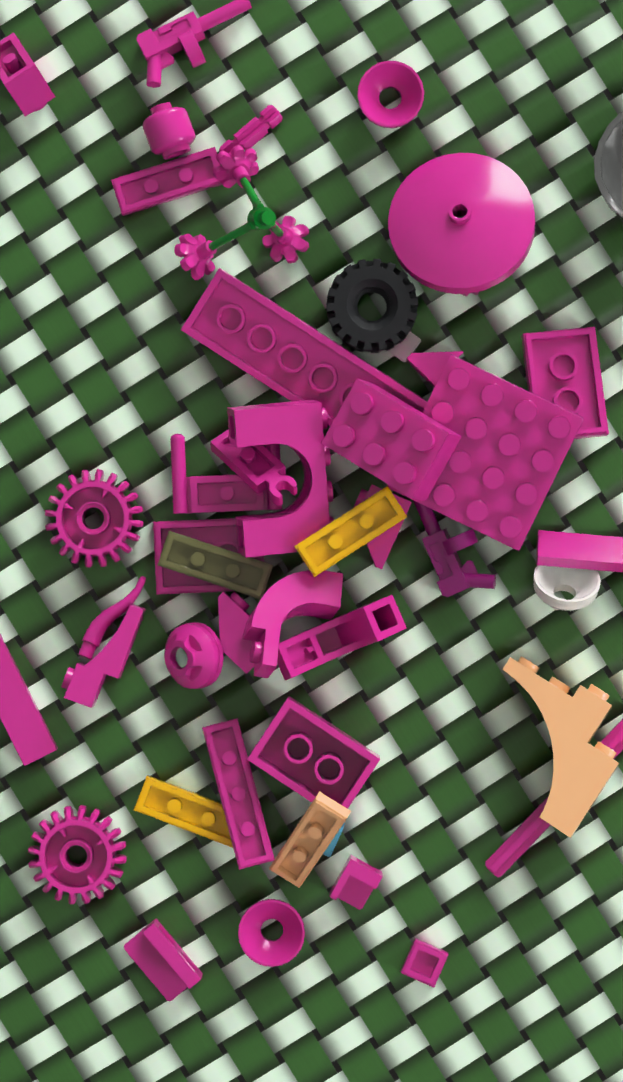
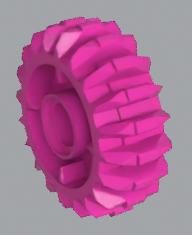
M82 470L83 482L79 483L77 478L71 474L68 476V481L72 486L70 489L61 483L56 486L58 491L63 494V497L61 499L52 495L49 497L48 500L53 504H57L58 507L56 511L45 510V516L56 517V523H49L45 525L47 531L58 530L59 534L52 537L50 542L55 545L64 541L65 545L59 551L61 556H65L72 549L74 551L71 557L72 563L77 564L82 555H85V567L91 568L94 563V557L98 556L100 567H106L107 554H110L114 562H119L121 558L117 552L118 548H121L126 553L132 551V548L125 542L127 538L139 541L140 536L132 533L131 529L132 526H144L143 521L133 520V514L142 513L143 507L135 506L131 508L130 502L135 501L139 496L136 492L130 493L127 496L124 495V492L130 486L127 481L115 487L117 474L111 473L107 482H104L103 470H96L95 480H91L88 470ZM92 508L100 509L104 515L103 524L97 529L89 528L85 522V515Z
M70 805L64 808V819L55 810L50 814L54 825L45 819L39 823L41 829L46 834L35 831L31 836L34 841L40 843V846H30L28 853L39 855V858L31 860L28 865L29 868L41 867L42 870L33 879L35 882L43 878L49 881L42 889L45 893H48L53 886L56 887L58 891L55 894V900L57 901L62 899L65 892L69 893V904L76 903L78 893H81L84 904L90 903V891H93L95 896L101 899L105 895L102 884L110 890H113L116 886L114 880L109 875L121 878L124 873L121 868L114 866L115 863L123 864L127 861V856L116 854V851L122 850L127 846L126 842L119 841L114 843L113 840L122 831L119 827L111 832L106 829L113 820L110 816L106 817L102 823L98 822L97 818L100 815V810L97 808L91 813L90 818L86 817V805L79 806L77 816H74ZM74 845L83 847L87 853L86 862L77 864L71 861L68 855L69 848Z

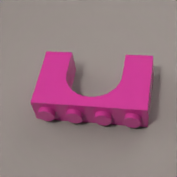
M313 399L227 407L231 445L235 447L267 444L287 445L298 455L304 470V482L301 492L296 500L287 508L274 513L236 517L238 553L247 558L297 552L294 547L295 545L334 521L333 516H329L328 503L333 501V486L331 481L327 480L326 466H330L331 463L330 448L321 444L324 439L323 430L328 428L327 410L325 407L322 408L321 402Z

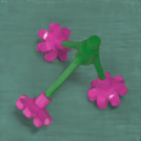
M236 145L231 150L232 155L225 151L219 152L216 159L222 166L213 169V176L220 180L224 187L231 188L237 183L241 188H244L253 206L247 217L248 222L215 241H206V238L201 234L193 237L187 233L179 237L181 243L175 246L176 256L184 257L180 261L182 269L184 271L191 269V276L194 280L201 279L204 273L210 275L215 270V265L211 259L214 257L213 254L217 252V248L253 229L270 230L271 234L265 235L262 242L265 248H272L270 257L274 262H279L284 255L288 263H295L298 260L296 251L306 252L309 248L308 241L302 239V237L309 234L308 227L304 224L295 226L296 220L292 216H285L280 225V223L276 222L275 213L270 208L264 207L250 184V176L256 175L259 172V166L255 162L257 160V153L252 148H248L244 152L243 146Z

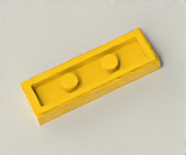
M386 486L294 547L313 577H316L407 518V515L389 487Z
M146 776L134 811L233 848L222 803L152 776Z

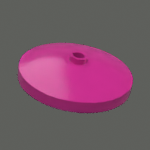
M475 153L447 154L422 164L401 183L389 209V237L395 256L401 266L421 284L445 293H475L503 282L523 263L532 246L535 234L534 205L524 182L512 169L502 162Z

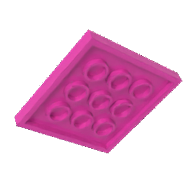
M450 354L422 413L462 436L426 501L412 500L519 551L584 418ZM387 485V486L389 487V489H391V490H393V491H395V492H397V493H399V494H401V495H403V496H405V497H408V496L404 495L403 493H401L400 491L396 490L395 488L391 487L390 485Z

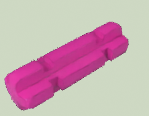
M268 105L260 112L261 116L259 118L255 116L233 135L234 139L232 141L228 139L222 144L219 151H225L232 155L231 150L236 145L243 146V149L246 151L268 134L269 128L274 129L281 123L282 115L273 105Z

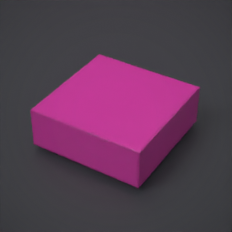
M415 938L400 972L434 988L449 953Z

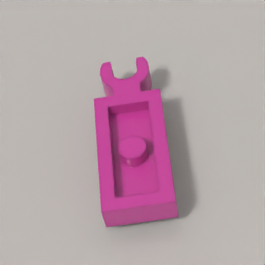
M229 429L210 441L211 451L257 494L267 489L270 500L275 505L281 506L283 504V495L279 492L280 490H288L294 496L298 494L297 483L292 477L286 475L285 465L264 445L235 447L230 444Z

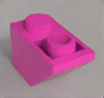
M235 591L230 596L226 592H222L218 597L219 639L223 653L247 674L255 666V663L250 662V650L253 641L243 639L244 629L250 616L246 610L250 605Z

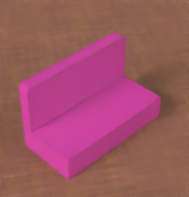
M157 918L124 945V950L167 1001H172L187 987L191 989L202 978L203 973Z

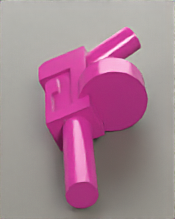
M234 0L199 18L192 11L158 28L156 31H152L150 28L138 34L136 40L147 61L146 85L152 88L160 87L162 69L174 64L175 60L172 55L181 50L184 51L192 68L206 63L203 52L198 44L199 41L206 38L204 31L252 9L250 1Z

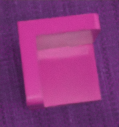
M350 854L329 892V897L334 900L339 898L361 910L373 889H376L383 877L382 871Z

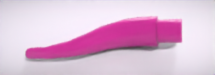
M144 576L139 578L135 588L123 600L103 610L91 622L82 639L83 643L78 653L79 656L92 660L97 647L99 648L107 628L128 610L129 605L133 604L141 593L146 582Z

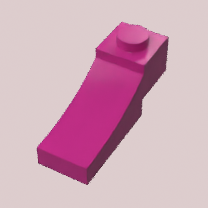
M130 604L118 630L103 650L87 664L79 662L76 664L75 669L68 668L61 686L67 689L64 698L90 708L95 706L106 675L117 679L122 676L144 617L145 608Z

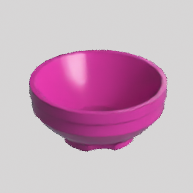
M384 61L372 66L365 72L358 86L357 98L360 109L369 121L383 128H397L408 124L417 116L424 101V88L419 75L413 68L399 61ZM388 88L397 90L401 95V103L393 109L385 108L379 100L381 92Z
M186 623L175 628L167 639L164 652L168 672L179 685L185 688L199 689L212 685L219 677L223 667L224 655L221 642L216 633L203 623ZM180 647L186 652L188 658L187 665L184 668L180 667L176 661V652Z
M276 899L262 900L253 904L242 916L238 930L239 943L244 953L255 963L269 967L281 966L290 962L301 950L305 937L304 922L297 910L290 904ZM268 919L278 920L283 926V933L276 940L265 938L261 932L262 924Z

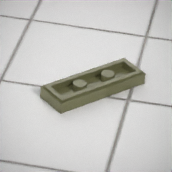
M172 531L168 532L158 562V566L261 599L264 595L273 568L272 564L251 557L245 558L239 553Z

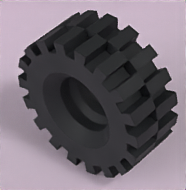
M373 258V261L363 259L359 260L357 264L348 265L340 275L335 277L327 295V317L332 331L342 340V343L355 348L359 352L379 353V351H387L394 348L411 332L416 320L418 297H416V289L413 282L411 283L408 275L403 270L397 269L395 264L381 262V259ZM377 293L384 298L386 312L380 319L369 321L359 314L357 305L363 295Z

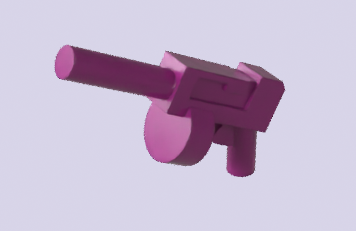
M413 500L428 534L427 537L422 538V541L440 579L437 584L442 596L449 597L470 587L495 589V574L478 573L472 560H468L462 565L457 551L479 542L474 529L451 538L447 528L441 530L433 510Z

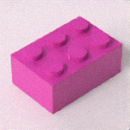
M356 379L321 444L409 498L426 501L462 436L372 382Z
M288 696L249 754L247 760L310 802L314 800L320 791L348 809L380 761V756Z

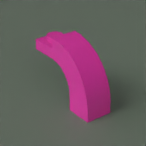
M309 570L301 571L282 578L266 591L250 614L243 634V639L253 641L250 650V662L255 663L254 676L269 678L277 667L280 630L284 621L296 616H311L331 620L341 607L343 573L323 571L316 577H313Z
M389 595L280 642L277 663L284 679L288 680L344 654L383 640L407 629L393 595Z

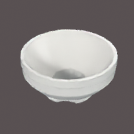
M537 565L533 577L534 590L537 596L553 609L564 611L578 610L590 605L597 597L601 582L597 570ZM567 591L574 598L571 600L560 599L554 593Z

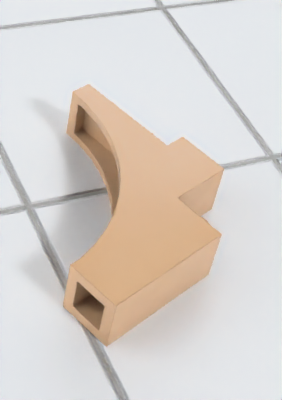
M521 656L517 662L510 657L502 670L516 680L535 701L546 722L552 743V785L548 800L539 818L571 838L619 765L614 760L617 754L615 751L599 741L595 747L589 744L612 708V705L606 702L609 695L591 684L588 689L580 685L574 696L571 697L567 694L570 687L552 676L548 682L536 674L540 668Z

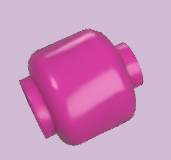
M170 102L152 107L150 109L152 115L147 117L142 125L152 153L162 155L164 160L188 153L191 150L190 145L194 142L196 135L186 109L172 107Z

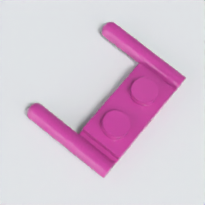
M182 434L171 436L173 514L283 509L282 505L277 506L270 500L267 489L257 494L238 475L186 477L185 437ZM280 444L265 445L281 461Z

